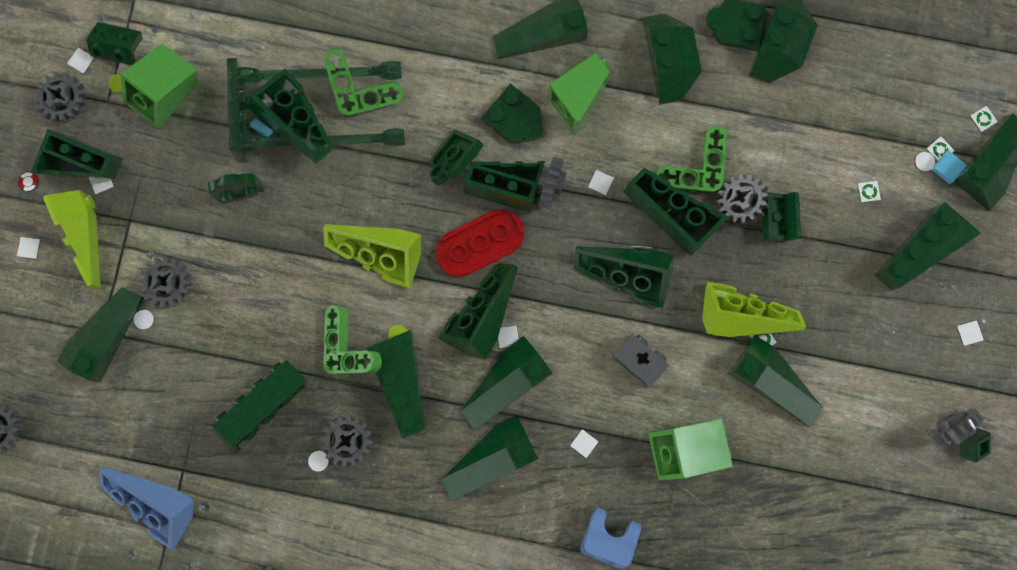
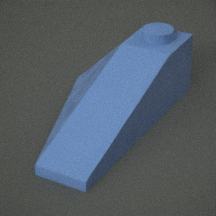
M106 467L100 468V487L120 506L125 504L133 514L132 518L136 522L142 520L150 528L148 533L154 539L170 550H173L193 518L194 501L191 497L175 488Z

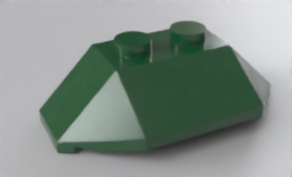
M802 0L776 1L748 76L772 83L803 67L818 25Z
M665 13L643 17L642 20L659 105L680 102L702 72L694 29Z

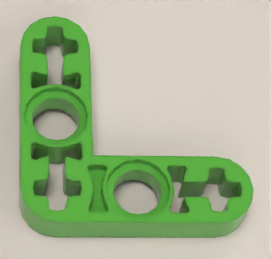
M334 47L328 49L325 53V66L338 109L342 114L353 115L392 105L402 99L403 88L395 81L355 90L344 52ZM332 53H335L336 56H341L342 59H339L338 62L339 68L345 67V70H338L332 74L331 70L336 69L334 62H329L328 60L331 58ZM339 75H343L348 79V85L344 88H340L335 84V78ZM389 87L399 90L395 98H392L391 95H385V101H381L379 89H382L383 93L389 92ZM351 89L352 93L348 92L347 95L349 101H354V104H352L351 109H347L346 106H342L345 101L344 95L341 94L339 96L338 93H345ZM368 92H373L377 96V101L373 104H368L364 101V95Z
M713 126L705 134L702 170L663 166L658 169L656 174L662 176L666 172L668 177L675 178L676 173H679L678 185L674 184L676 179H669L668 182L680 191L706 194L718 192L723 185L727 144L725 129L720 126ZM717 133V136L721 137V139L718 140L716 148L708 149V147L712 148L714 145V138H710V136ZM711 154L717 155L720 159L719 165H710L707 160L708 156ZM711 171H719V173L715 172L713 179L718 184L711 188L710 184L706 183V181L710 179ZM686 174L692 175L695 179L694 185H685L682 177Z
M329 306L325 312L323 364L325 371L329 374L338 375L377 372L382 363L380 354L376 351L367 350L347 351L348 311L343 306ZM337 334L338 343L334 345V337ZM352 357H354L355 363L354 367L351 369L350 360ZM364 360H370V364H364ZM340 361V365H335V362Z

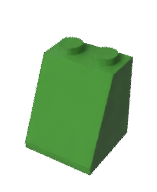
M161 43L121 74L123 102L159 129L197 85V70L193 64L186 62L173 49H169Z
M597 53L549 84L548 99L574 135L580 131L607 85L610 66Z
M722 419L648 433L658 481L683 479L733 467L732 456L726 439V429Z

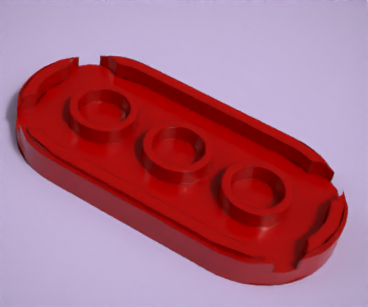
M498 209L445 234L439 241L436 249L438 265L446 274L453 277L471 275L516 252L524 240L523 223L516 214Z

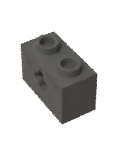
M631 334L612 358L644 386L650 388L669 366L665 362L667 358L658 350L653 352L647 347L649 343L642 336ZM644 354L647 364L642 363L639 365L637 363L639 358L636 355L641 356Z

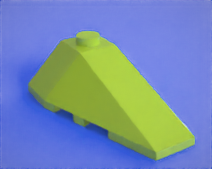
M79 190L43 196L55 226L59 224L65 233V238H63L65 245H68L69 249L77 255L74 257V262L87 287L96 290L101 288L97 218L93 209L96 207L94 200L90 195H86Z
M331 224L323 226L325 247L348 260L353 258L362 263V268L370 271V269L382 275L381 278L389 283L410 288L421 256V234L393 228Z
M707 282L702 319L707 334L737 337L799 331L806 328L801 312L776 302L767 304L757 299V295L750 293L749 297L737 293V288L712 282Z

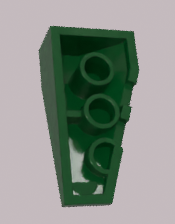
M557 0L493 36L497 58L502 59L586 41L588 28L579 0Z
M283 69L250 95L248 108L266 126L317 164L332 152L334 147L322 124L319 123L312 104H309L302 85L286 69Z
M1014 113L1004 121L954 180L959 187L988 211L1006 193L1017 165V116Z
M577 246L575 248L574 268L597 281L603 280L613 285V289L618 292L622 290L632 295L633 300L639 303L663 308L672 276L675 254L652 249Z
M499 263L481 282V289L473 297L469 296L465 300L467 305L459 314L454 312L449 318L438 338L469 356L487 359L498 339L518 267L512 264Z
M523 336L503 351L461 412L473 429L476 430L552 375V371L535 348Z
M514 416L496 425L441 479L451 501L538 460L518 416Z

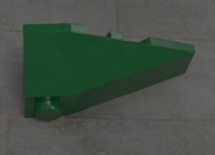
M123 287L119 289L68 340L57 362L68 371L89 381L101 382L144 297Z
M753 335L728 373L808 427H811L823 408L776 348L757 335Z

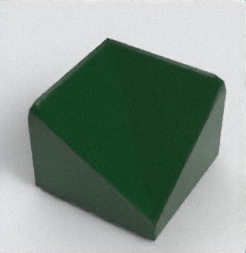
M979 428L975 429L976 433L960 443V456L975 463L991 454V434Z

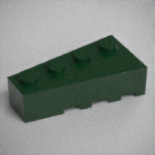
M645 167L628 183L623 191L690 256L729 218L723 213L719 214L714 211L708 204L701 203L690 197V194L686 191H680L673 187L670 182Z
M943 202L931 210L874 275L893 291L904 286L982 233L946 202Z
M408 330L366 348L367 351H376L381 356V367L375 373L402 438L410 437L427 429L413 332Z
M287 360L282 364L280 362L275 364L269 372L271 374L264 380L262 378L257 380L251 386V392L246 396H239L233 402V408L227 413L225 411L221 412L214 419L215 424L212 427L215 434L235 455L241 450L239 445L243 441H250L257 435L261 423L263 425L269 423L278 413L276 410L278 406L284 408L307 385L306 379Z

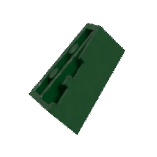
M47 129L30 173L115 180L123 158L64 133Z
M501 161L470 162L464 180V194L531 213L545 161H538V163H523V161H516L515 163H501Z

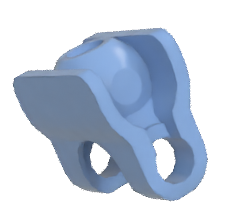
M597 507L591 516L580 547L581 553L584 556L618 569L629 566L641 532V524L632 521L626 527L622 537H612L607 533L604 526L606 511Z

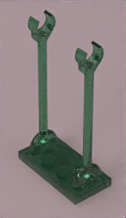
M227 58L229 151L238 163L247 162V152L259 151L265 147L292 146L282 137L262 138L246 135V132H250L249 118H246V110H249V98L245 96V85L257 84L262 80H270L282 70L261 71L253 67H241L237 58ZM386 61L381 63L380 66L349 67L351 77L380 76L386 80L402 79L401 62ZM326 68L287 70L295 79L329 78ZM336 68L335 70H331V72L333 74L338 70H345V68ZM400 128L387 129L379 134L328 136L332 145L383 143L387 146L405 145L404 129Z

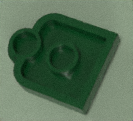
M725 0L720 8L716 7L708 12L706 23L712 30H715L714 37L719 44L757 52L760 46L767 6L740 0Z
M511 83L481 117L485 124L512 144H518L524 139L534 141L542 135L543 127L540 122V107Z
M454 129L429 161V165L432 168L430 171L432 182L435 185H442L448 179H455L460 176L470 162L478 156L479 151L484 146L479 139Z
M252 173L226 174L207 184L209 194L219 202L221 201V203L234 202L235 198L242 196L244 198L256 197L259 192H264L263 183Z

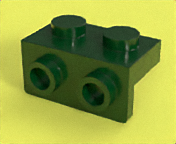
M97 22L87 36L86 41L91 57L133 65L136 62L134 51L143 37L142 32L139 30Z
M766 192L770 195L771 199L765 200L769 208L762 209L765 214L762 216L763 240L788 242L800 239L799 193L779 194Z

